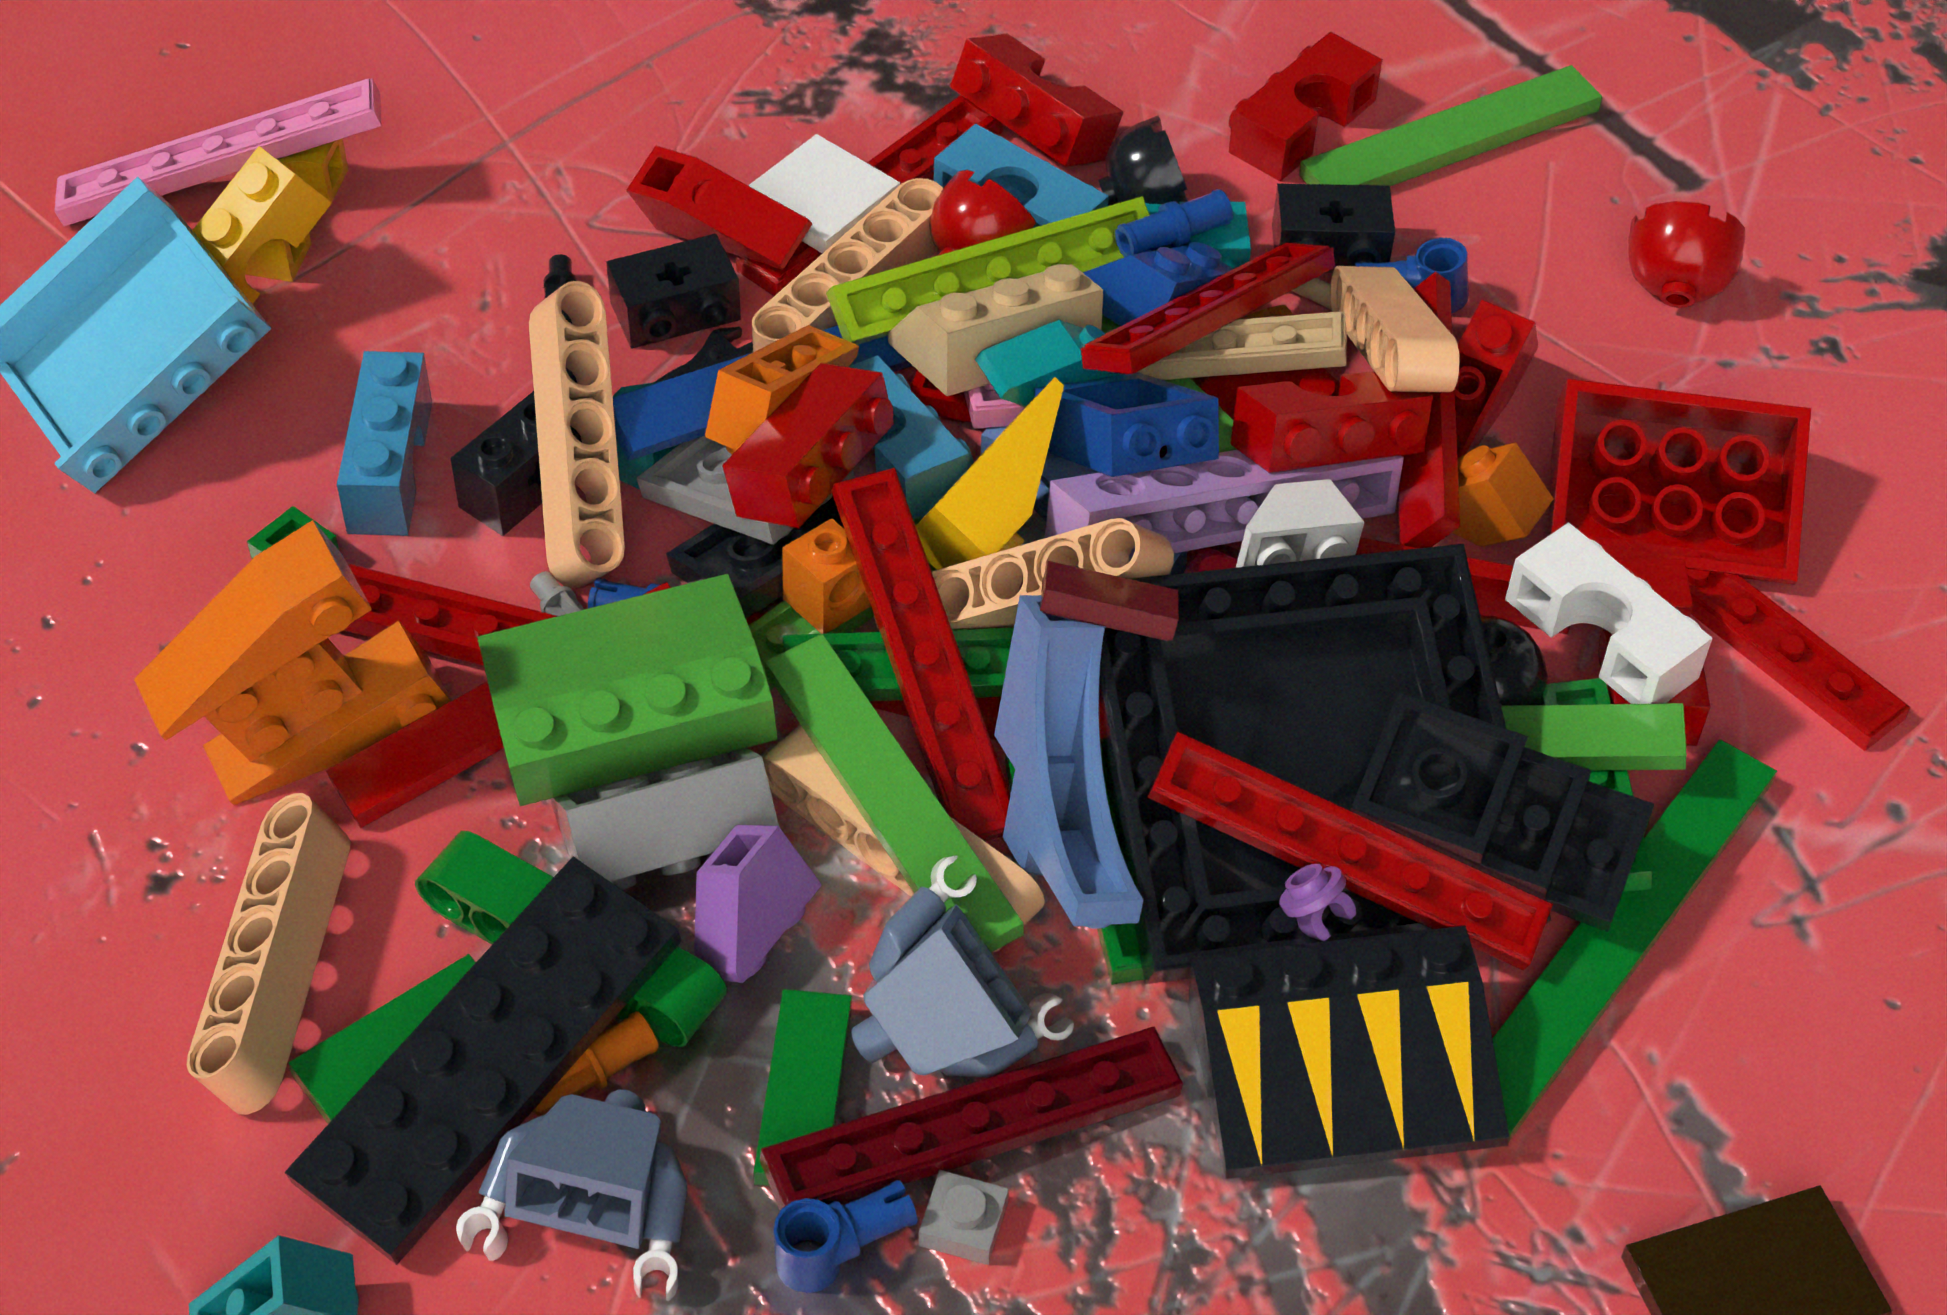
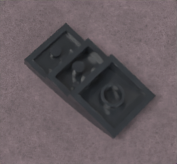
M1398 692L1352 804L1351 812L1553 904L1551 911L1609 932L1652 815L1654 804L1590 782L1592 770L1526 748L1528 736Z

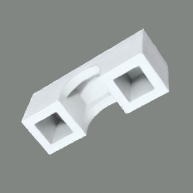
M1569 522L1515 559L1505 600L1551 638L1566 627L1579 623L1597 625L1610 632L1612 636L1609 640L1599 678L1630 704H1665L1699 679L1713 638L1702 630L1695 620L1682 614L1657 594L1645 580L1632 574L1606 553L1599 543L1586 537Z

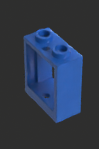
M1139 372L1063 384L1064 388L1048 448V453L1111 477L1219 459V403L1217 397ZM1044 387L1034 388V398ZM1166 445L1167 454L1160 458V449Z

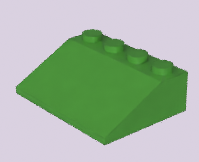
M728 574L477 636L508 766L520 806L778 740L772 695L757 646Z

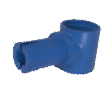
M1451 238L1431 239L1418 248L1416 255H1407V260L1384 263L1360 262L1355 264V266L1394 267L1413 289L1436 271L1450 281L1451 313L1462 309L1468 302V253L1465 246L1457 240Z
M896 1180L889 1186L843 1206L839 1201L827 1205L820 1200L805 1198L793 1201L782 1208L775 1219L773 1232L775 1264L778 1276L783 1283L797 1292L813 1293L821 1291L834 1282L840 1273L842 1263L860 1256V1247L902 1228L917 1224V1214L910 1196L902 1197V1195L906 1194V1188L902 1182ZM805 1240L817 1241L823 1244L819 1249L810 1252L799 1251L792 1247L798 1242Z

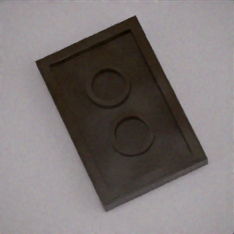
M1821 1185L1627 1244L1621 1256L1651 1315H1890L1892 1312L1891 1307Z

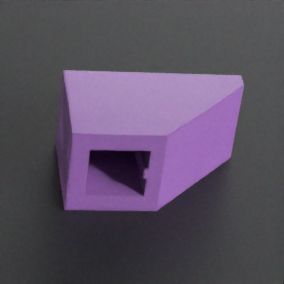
M736 825L697 871L694 956L709 964L721 976L723 981L744 983L747 978L757 973L766 962V954L785 930L795 925L802 918L806 910L805 905L822 886L779 826Z

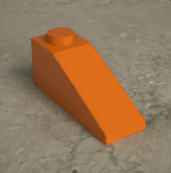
M807 325L719 369L705 437L725 445L726 450L733 454L820 363L849 367L858 355L859 345Z

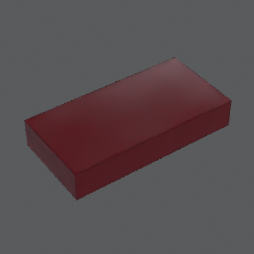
M1047 561L1042 580L1040 611L1050 615L1101 625L1156 639L1173 641L1179 620L1178 590Z

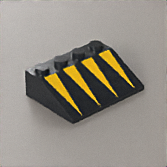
M1466 926L1191 956L1188 1008L1226 1179L1508 1146L1510 1137L1483 982Z

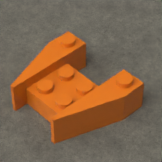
M313 520L256 555L134 678L158 732L165 741L203 717L221 733L205 743L203 747L229 801L233 805L333 767L452 701L426 652L400 621H397L345 655L328 639L330 636L346 629L352 622L370 612L372 608L342 553Z

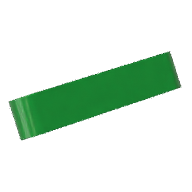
M461 831L415 880V887L424 902L435 912L486 942L493 944L554 877L475 833ZM677 946L617 1016L625 1020L630 1017V1014L637 1011L648 1022L656 1039L672 1047L681 1048L686 1046L726 996L727 988L721 976L709 964Z

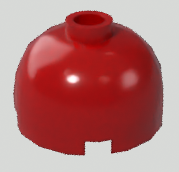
M962 170L953 176L936 199L929 227L933 243L940 252L939 255L1031 229L1036 224V221L1028 210L998 183L988 179L983 186H980L975 182L969 181L975 172Z
M1672 201L1646 207L1643 219L1638 220L1635 215L1631 221L1628 240L1629 265L1634 278L1650 294L1660 298L1664 304L1671 307H1690L1695 302H1702L1722 293L1738 274L1743 258L1745 227L1737 217L1727 212L1726 221L1724 222L1709 216V205L1697 202Z

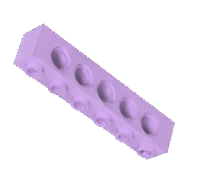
M1239 450L1220 452L1219 459L1115 477L1103 473H1093L1051 480L1045 538L1109 519L1122 518L1164 535L1171 543L1174 553L1243 541L1247 524L1275 484L1331 479L1362 519L1395 513L1404 458L1402 456H1393L1269 473ZM1135 547L1131 550V553L1129 555V561L1133 557Z

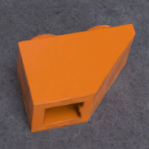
M1516 442L1491 449L1487 445L1479 446L1467 454L1458 457L1460 527L1452 533L1480 547L1528 536L1554 500Z

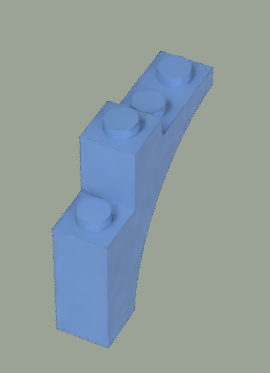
M1020 595L994 736L1015 768L1003 839L1021 868L1027 873L1044 876L1073 926L1100 929L1111 924L1139 923L1143 898L1132 880L1117 841L1107 800L1102 768L1099 732V678L1105 626L1042 613L1043 611H1040L1041 595Z

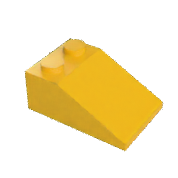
M1056 377L1017 415L916 525L927 560L935 569L939 570L1021 546L1024 543L1025 539L1017 531L1032 516L1064 385Z

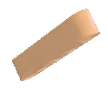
M922 178L907 180L899 185L757 311L752 320L753 352L807 325L820 330L837 326L826 292L832 286L931 257L938 249L933 243L929 222L934 203L943 187L935 181Z
M1336 266L1330 285L1331 311L1345 312L1346 334L1389 391L1452 392L1456 387L1459 375L1458 343L1398 270L1394 267Z
M569 281L534 307L529 319V334L547 563L549 571L559 583L575 589L585 587L618 567L624 557L625 542L606 310L603 299L596 289L581 281ZM562 310L568 314L572 321V324L566 320V318L562 314ZM566 368L574 374L577 383L570 378ZM570 426L577 430L581 436L582 443L575 438ZM575 485L582 489L587 503L579 497ZM580 544L590 553L592 563L586 560L581 553Z
M1116 518L932 571L952 629L1012 628L1015 624L1019 596L1041 595L1042 580L1047 561L1074 567L1078 564L1079 568L1134 579L1169 575L1173 567L1174 552L1171 543L1164 535L1125 519ZM1135 547L1133 557L1129 561V555L1131 553V550Z
M801 724L762 756L770 791L776 798L909 896L914 894ZM951 818L1025 926L1045 904L1044 894L1037 882L1023 868Z
M293 793L283 797L271 807L261 823L187 1057L186 1065L189 1073L237 1114L248 1115L259 1111L272 1100L282 1083L350 851L348 835L304 793Z

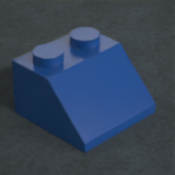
M1190 242L1187 246L1175 248L1160 247L1157 251L1129 255L1083 273L1103 289L1102 315L1122 326L1233 270V268L1220 260L1222 256L1216 249L1203 243Z

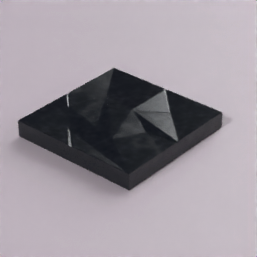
M1464 544L1131 579L1178 590L1179 620L1173 641H1165L1105 627L1100 662V742L1120 850L1132 880L1143 898L1139 923H1134L1145 984L1190 979L1191 956L1323 942L1322 940L1306 936L1299 928L1297 917L1287 916L1279 904L1280 897L1286 890L1285 883L1287 879L1301 868L1147 798L1177 732L1351 811L1352 804L1398 692L1507 729ZM1345 888L1342 892L1346 893L1353 900L1356 915L1352 919L1335 916L1329 905L1322 914V922L1330 934L1326 941L1431 929ZM1549 914V917H1548V919H1547L1546 924L1551 921L1550 914Z

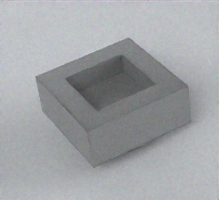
M939 1170L919 1230L918 1246L989 1265L1008 1205L1009 1188Z

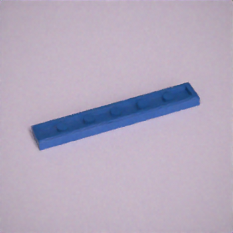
M838 325L823 330L842 338ZM888 336L858 344V355L851 363L853 365L878 355L893 372L913 366L888 344ZM749 354L613 397L616 440L626 459L631 461L705 436L718 370Z

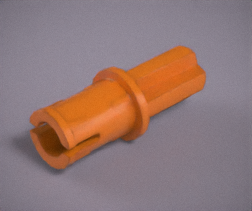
M635 1011L627 1019L602 1032L537 1105L533 1112L538 1116H543L562 1096L579 1095L593 1086L597 1090H602L607 1087V1078L646 1055L657 1052L659 1047L657 1039L645 1018Z

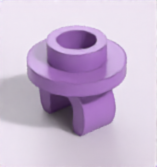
M1311 864L1297 870L1287 879L1285 883L1286 890L1281 895L1279 901L1281 908L1287 916L1297 917L1299 928L1306 936L1326 941L1330 937L1327 928L1322 922L1323 911L1328 905L1335 916L1352 919L1356 915L1353 900L1346 893L1342 892L1346 885V879L1341 870L1334 866L1323 869L1320 864Z

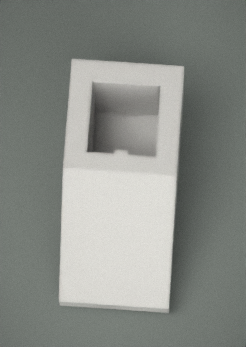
M1331 479L1275 484L1246 526L1236 568L1355 555L1365 522Z

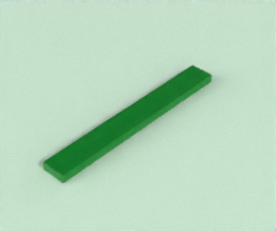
M1719 739L1644 838L1652 869L1651 889L1623 892L1609 932L1580 922L1492 1038L1510 1137L1509 1142L1771 787L1777 770Z

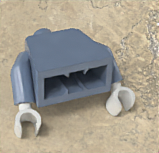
M958 856L945 857L936 862L930 877L932 886L930 888L920 887L886 922L870 959L869 967L873 980L864 992L863 998L873 1015L852 1027L851 1032L859 1053L871 1063L880 1060L897 1049L911 1070L918 1075L924 1076L939 1070L947 1076L993 1077L1037 1049L1038 1039L1042 1036L1050 1040H1062L1072 1033L1074 1022L1067 1017L1058 1020L1050 1027H1045L1044 1017L1046 1012L1051 1007L1058 1006L1063 1001L1062 998L1054 994L1044 993L1036 996L1028 1006L959 906L956 904L946 911L944 903L948 898L966 896L976 886V874L970 875L957 890L949 888L944 882L943 875L945 869Z
M628 1090L612 1091L604 1102L573 1094L562 1096L545 1116H539L507 1131L500 1139L478 1192L485 1196L481 1207L469 1209L458 1219L456 1230L459 1241L468 1252L476 1234L483 1229L489 1228L491 1231L485 1239L483 1252L490 1261L501 1257L508 1244V1234L499 1221L504 1206L506 1217L639 1249L642 1239L650 1240L648 1252L642 1254L636 1260L633 1268L635 1292L641 1298L643 1277L652 1270H660L669 1276L666 1286V1301H670L678 1289L677 1264L674 1258L670 1256L672 1243L680 1242L687 1195V1182L673 1148L660 1142L662 1121L656 1114L646 1112L642 1099Z

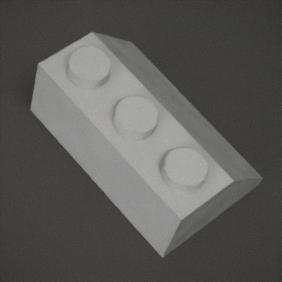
M748 748L550 799L570 859L574 856L621 890L637 883L636 874L661 868L663 875H674L701 866L700 856L713 853L736 825L779 826L763 758Z

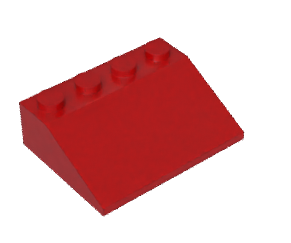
M1567 378L1556 407L1550 494L1554 500L1549 508V535L1569 522L1586 537L1599 543L1611 557L1685 559L1686 568L1706 570L1712 575L1729 573L1739 575L1744 579L1795 585L1798 581L1811 408ZM1614 496H1620L1624 499V501L1606 513L1600 507ZM1642 501L1650 507L1649 515L1640 509ZM1646 525H1652L1660 531V533L1644 537L1639 536L1640 528ZM1608 528L1622 529L1633 538L1629 541L1638 542L1649 551L1630 549L1622 538ZM1696 551L1710 553L1717 559L1701 558Z

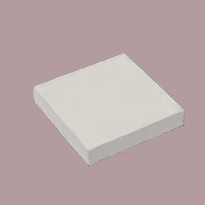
M816 134L748 186L808 218L812 226L802 241L819 252L824 253L900 185V182Z

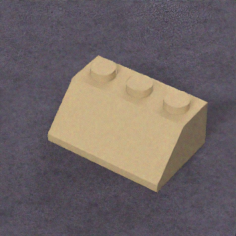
M1072 264L1053 265L1041 273L1019 279H1002L990 287L968 293L947 294L939 301L917 306L888 332V344L946 396L954 395L991 384L975 360L979 353L986 348L1057 320H1062L1082 328L1086 325H1093L1102 330L1103 289Z

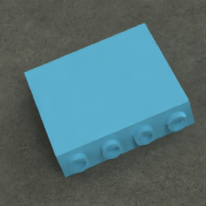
M137 176L0 305V373L61 456L54 463L56 467L93 493H96L240 357L248 352L271 327L175 208Z

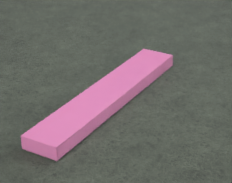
M368 78L59 176L57 178L54 212L62 225L67 226L95 217L137 176L162 196L238 172L258 146L274 158L279 159L380 127V92L373 78Z

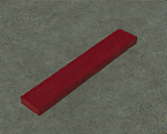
M1155 1026L762 1148L760 1163L780 1211L791 1202L805 1198L820 1200L827 1205L839 1201L842 1205L889 1186L896 1180H900L903 1185L936 1175L939 1173V1170L948 1171L1179 1097L1183 1082Z

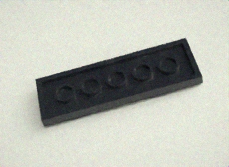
M573 856L289 1166L285 1174L293 1185L397 1265L493 1157L498 1143L505 1133L522 1124L682 942L679 930Z

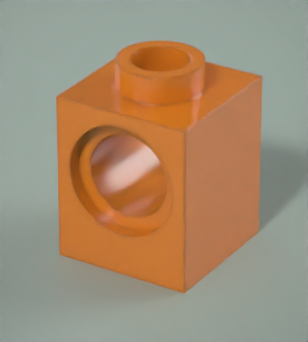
M829 519L782 547L783 600L821 634L832 631L871 607L845 529L834 519Z

